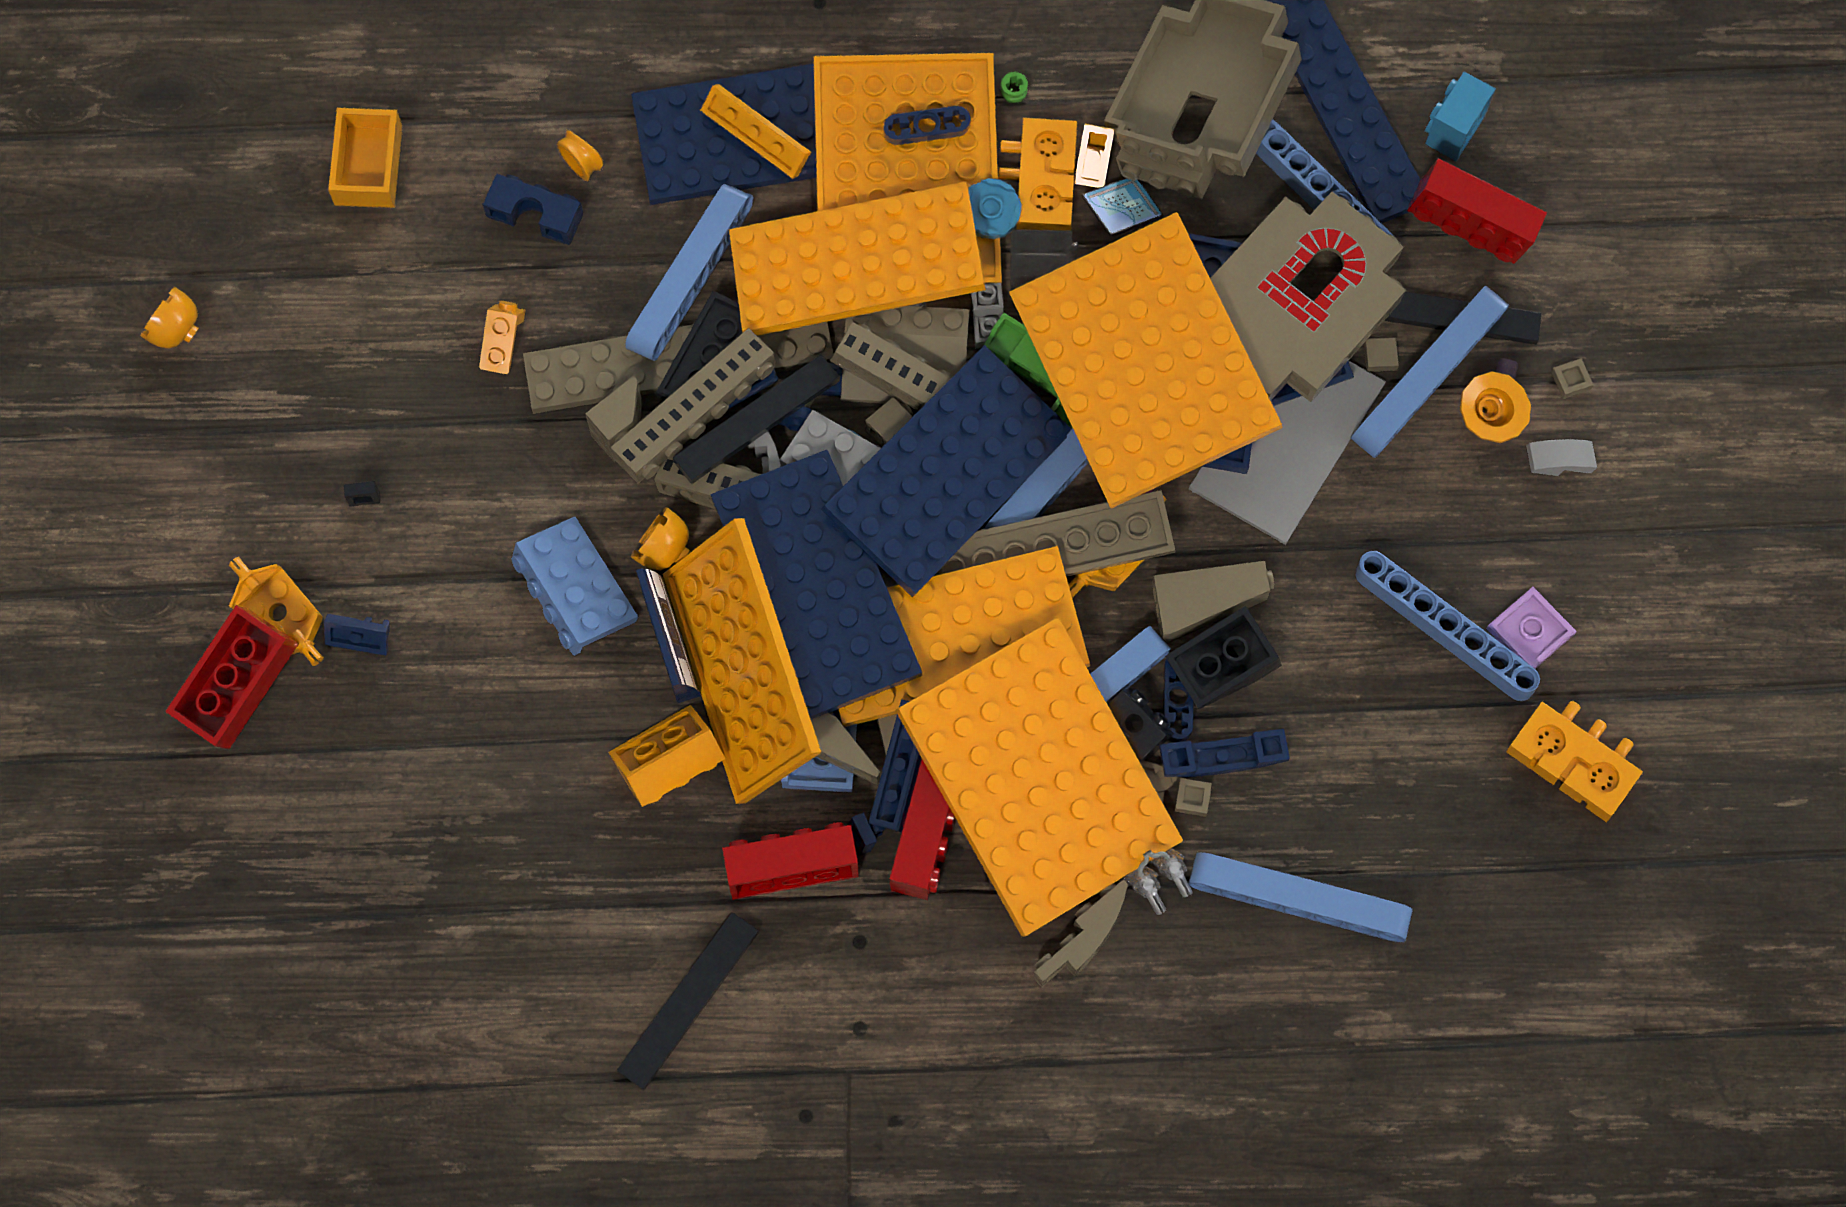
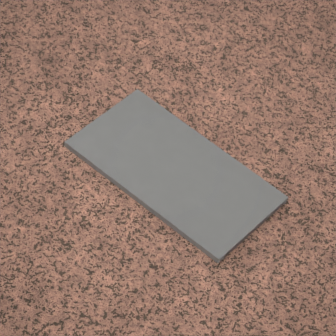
M1348 361L1354 378L1322 389L1312 402L1302 396L1273 406L1283 428L1252 442L1247 474L1202 467L1191 483L1189 490L1286 545L1386 381Z

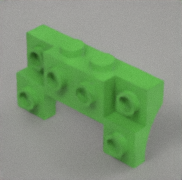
M1003 313L994 325L984 345L1010 370L1056 397L1057 400L1051 409L1073 429L1025 325Z

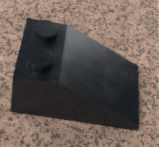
M1246 606L1165 656L1198 709L1257 682L1282 666L1279 656Z

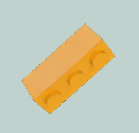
M691 705L608 752L642 807L657 802L664 794L676 787L686 785L690 779L704 771L712 770L719 762L725 759L710 728Z

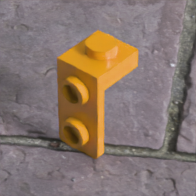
M499 301V305L496 304L487 309L479 363L480 369L502 374L510 372L516 328L524 322L525 310L518 309L516 303Z

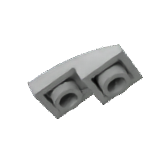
M985 283L986 290L971 293L975 348H982L994 325L1003 314L1001 283Z
M766 432L748 445L749 448L755 447L756 458L762 457L763 474L781 467L778 452L769 432Z
M1573 439L1532 442L1526 446L1531 473L1559 476L1564 470L1591 474L1597 468L1592 441Z

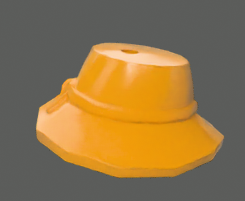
M1493 371L1474 377L1462 391L1460 412L1466 428L1480 439L1496 443L1508 441L1518 437L1530 422L1531 403L1524 388L1510 375Z

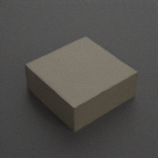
M1396 338L1367 339L1365 341L1364 351L1366 370L1368 372L1395 371L1398 369Z
M1582 358L1554 367L1551 371L1563 399L1591 390L1593 387L1592 380Z
M1180 778L1175 812L1206 817L1212 783Z

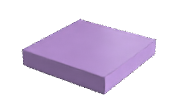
M1534 587L1530 588L1486 628L1501 644L1535 669L1577 632Z

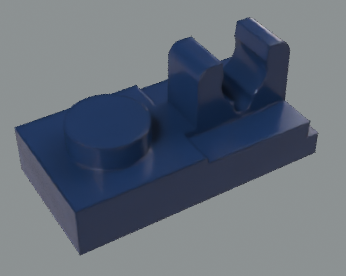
M327 614L324 621L325 645L387 655L388 635L390 632L389 620L384 619L383 624L373 623L372 617H366L364 621L356 618Z

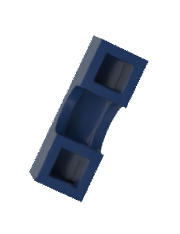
M496 173L483 202L487 218L511 226H515L518 217L525 211L536 210L543 214L539 222L541 235L569 246L583 217L581 203L575 197L569 194H562L561 196L552 193L548 188L539 184L532 186L523 183L521 179L513 175L503 176Z

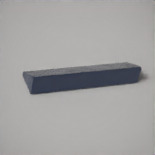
M901 699L899 707L909 701ZM898 715L896 716L869 824L902 832L922 757Z

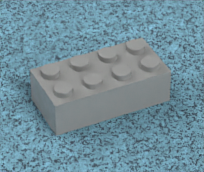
M812 410L781 457L780 464L782 467L828 449L844 486L881 448Z

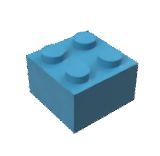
M1463 72L1458 81L1453 79L1445 91L1444 95L1446 97L1443 102H1438L1430 115L1431 120L1425 129V132L1429 133L1425 144L1457 161L1484 119L1495 88L1466 72Z

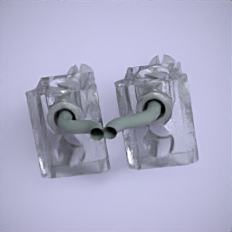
M1169 848L1166 852L1160 851L1158 853H1152L1151 850L1147 851V853L1143 854L1144 861L1139 865L1138 869L1124 876V880L1131 884L1134 891L1144 898H1148L1157 915L1162 914L1161 911L1165 912L1166 908L1157 893V890L1161 888L1156 879L1158 874L1146 866L1149 862V856L1154 858L1151 860V863L1157 866L1159 872L1175 882L1182 897H1188V894H1192V890L1184 877V873L1188 871L1183 862L1184 856L1173 848Z

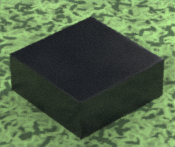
M375 481L344 485V496L349 507L380 503V491Z

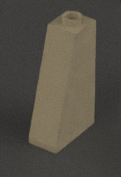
M1265 561L1154 575L1151 586L1160 637L1166 643L1172 642L1227 618L1244 606L1250 608L1266 601L1270 589H1274L1272 571H1267Z

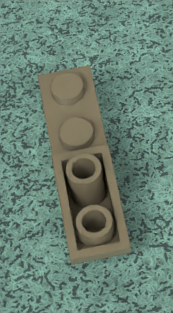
M1124 879L1117 885L1113 883L1103 889L1099 894L1102 898L1093 906L1088 902L1075 914L1077 919L1074 923V928L1079 934L1076 936L1073 932L1059 944L1062 948L1054 956H1051L1049 953L1046 954L1035 964L1037 970L1034 972L1033 978L1041 987L1045 986L1065 968L1075 977L1099 952L1113 930L1122 909L1128 886Z

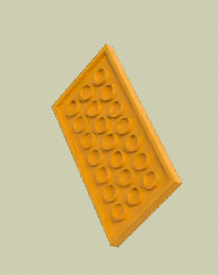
M967 181L729 229L742 332L749 328L756 336L986 290Z
M744 518L733 519L663 573L715 739L725 757L723 764L736 804L747 803L822 753Z
M1058 546L933 576L913 597L900 585L887 587L923 676L838 710L844 727L896 715L895 709L899 708L901 699L907 701L915 699L1059 617L1086 667H1090Z

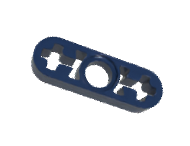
M961 106L893 114L885 120L883 134L885 139L894 145L959 137L969 130L970 114ZM953 116H958L959 120H964L961 122L960 127H955V124L951 122ZM939 117H943V123H945L944 130H940L941 121ZM928 118L934 121L936 127L931 132H923L919 129L918 123L922 119ZM909 121H914V134H910ZM893 124H899L900 128H906L901 130V135H895L894 131H889L893 129Z
M1166 659L1164 664L1163 716L1170 722V726H1173L1176 713L1182 712L1181 726L1186 728L1182 730L1181 734H1176L1175 729L1170 728L1174 735L1169 741L1174 743L1183 742L1190 737L1193 729V700L1182 682L1175 681L1176 673ZM1175 689L1183 690L1187 695V701L1180 705L1174 704L1170 700V692Z

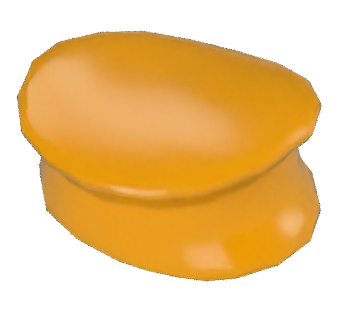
M566 130V136L557 142L561 156L583 180L589 181L591 174L596 170H601L603 167V160L598 152L573 132Z

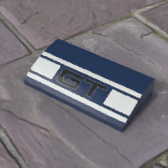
M638 569L636 572L677 704L700 697L701 693L665 581L661 575L652 570Z

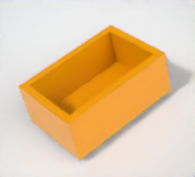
M337 108L328 188L335 206L395 208L403 127L397 110Z

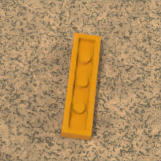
M720 84L712 86L700 111L792 179L798 177L811 151Z

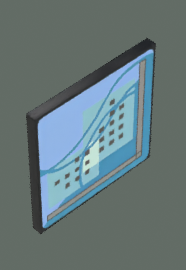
M1125 178L1082 194L1083 200L1110 238L1164 218V214L1138 179L1133 181Z

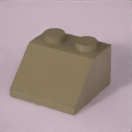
M634 376L585 413L592 438L614 462L611 447L641 422L643 403L638 380Z

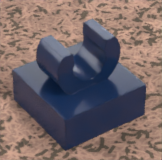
M864 813L853 816L848 825H851L854 845L859 855L870 852L877 842L876 838L883 834L882 831L886 829L869 824Z

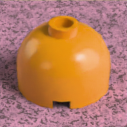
M175 286L169 292L170 296L167 301L163 300L144 327L146 330L140 335L148 342L161 348L177 347L183 340L189 343L199 330L195 326L198 313L194 302Z
M665 507L663 509V516L659 514L639 541L643 545L639 551L633 550L631 558L653 570H664L674 562H679L690 551L685 547L689 539V531L685 522L676 513Z

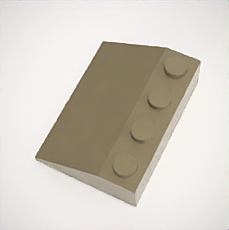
M903 306L848 317L845 320V333L852 322L857 325L859 323L865 324L878 337L884 340L890 339L900 345L901 350L910 355L916 354L927 361V365L936 370H945L954 376L966 364L969 309ZM843 369L841 401L885 404L892 398L889 394Z

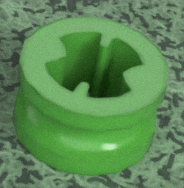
M1017 72L1006 74L1001 82L1003 98L1008 102L1017 103L1026 97L1028 91L1026 77ZM1011 83H1016V87L1020 85L1018 92H1012L1013 89H1010Z

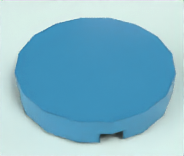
M988 178L968 188L977 236L986 239H997L1006 236L1014 230L1020 220L1021 202L1011 185L999 179Z

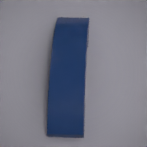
M1284 729L1253 732L1251 736L1209 742L1192 744L1191 741L1159 745L1165 777H1196L1226 774L1261 768L1290 760Z

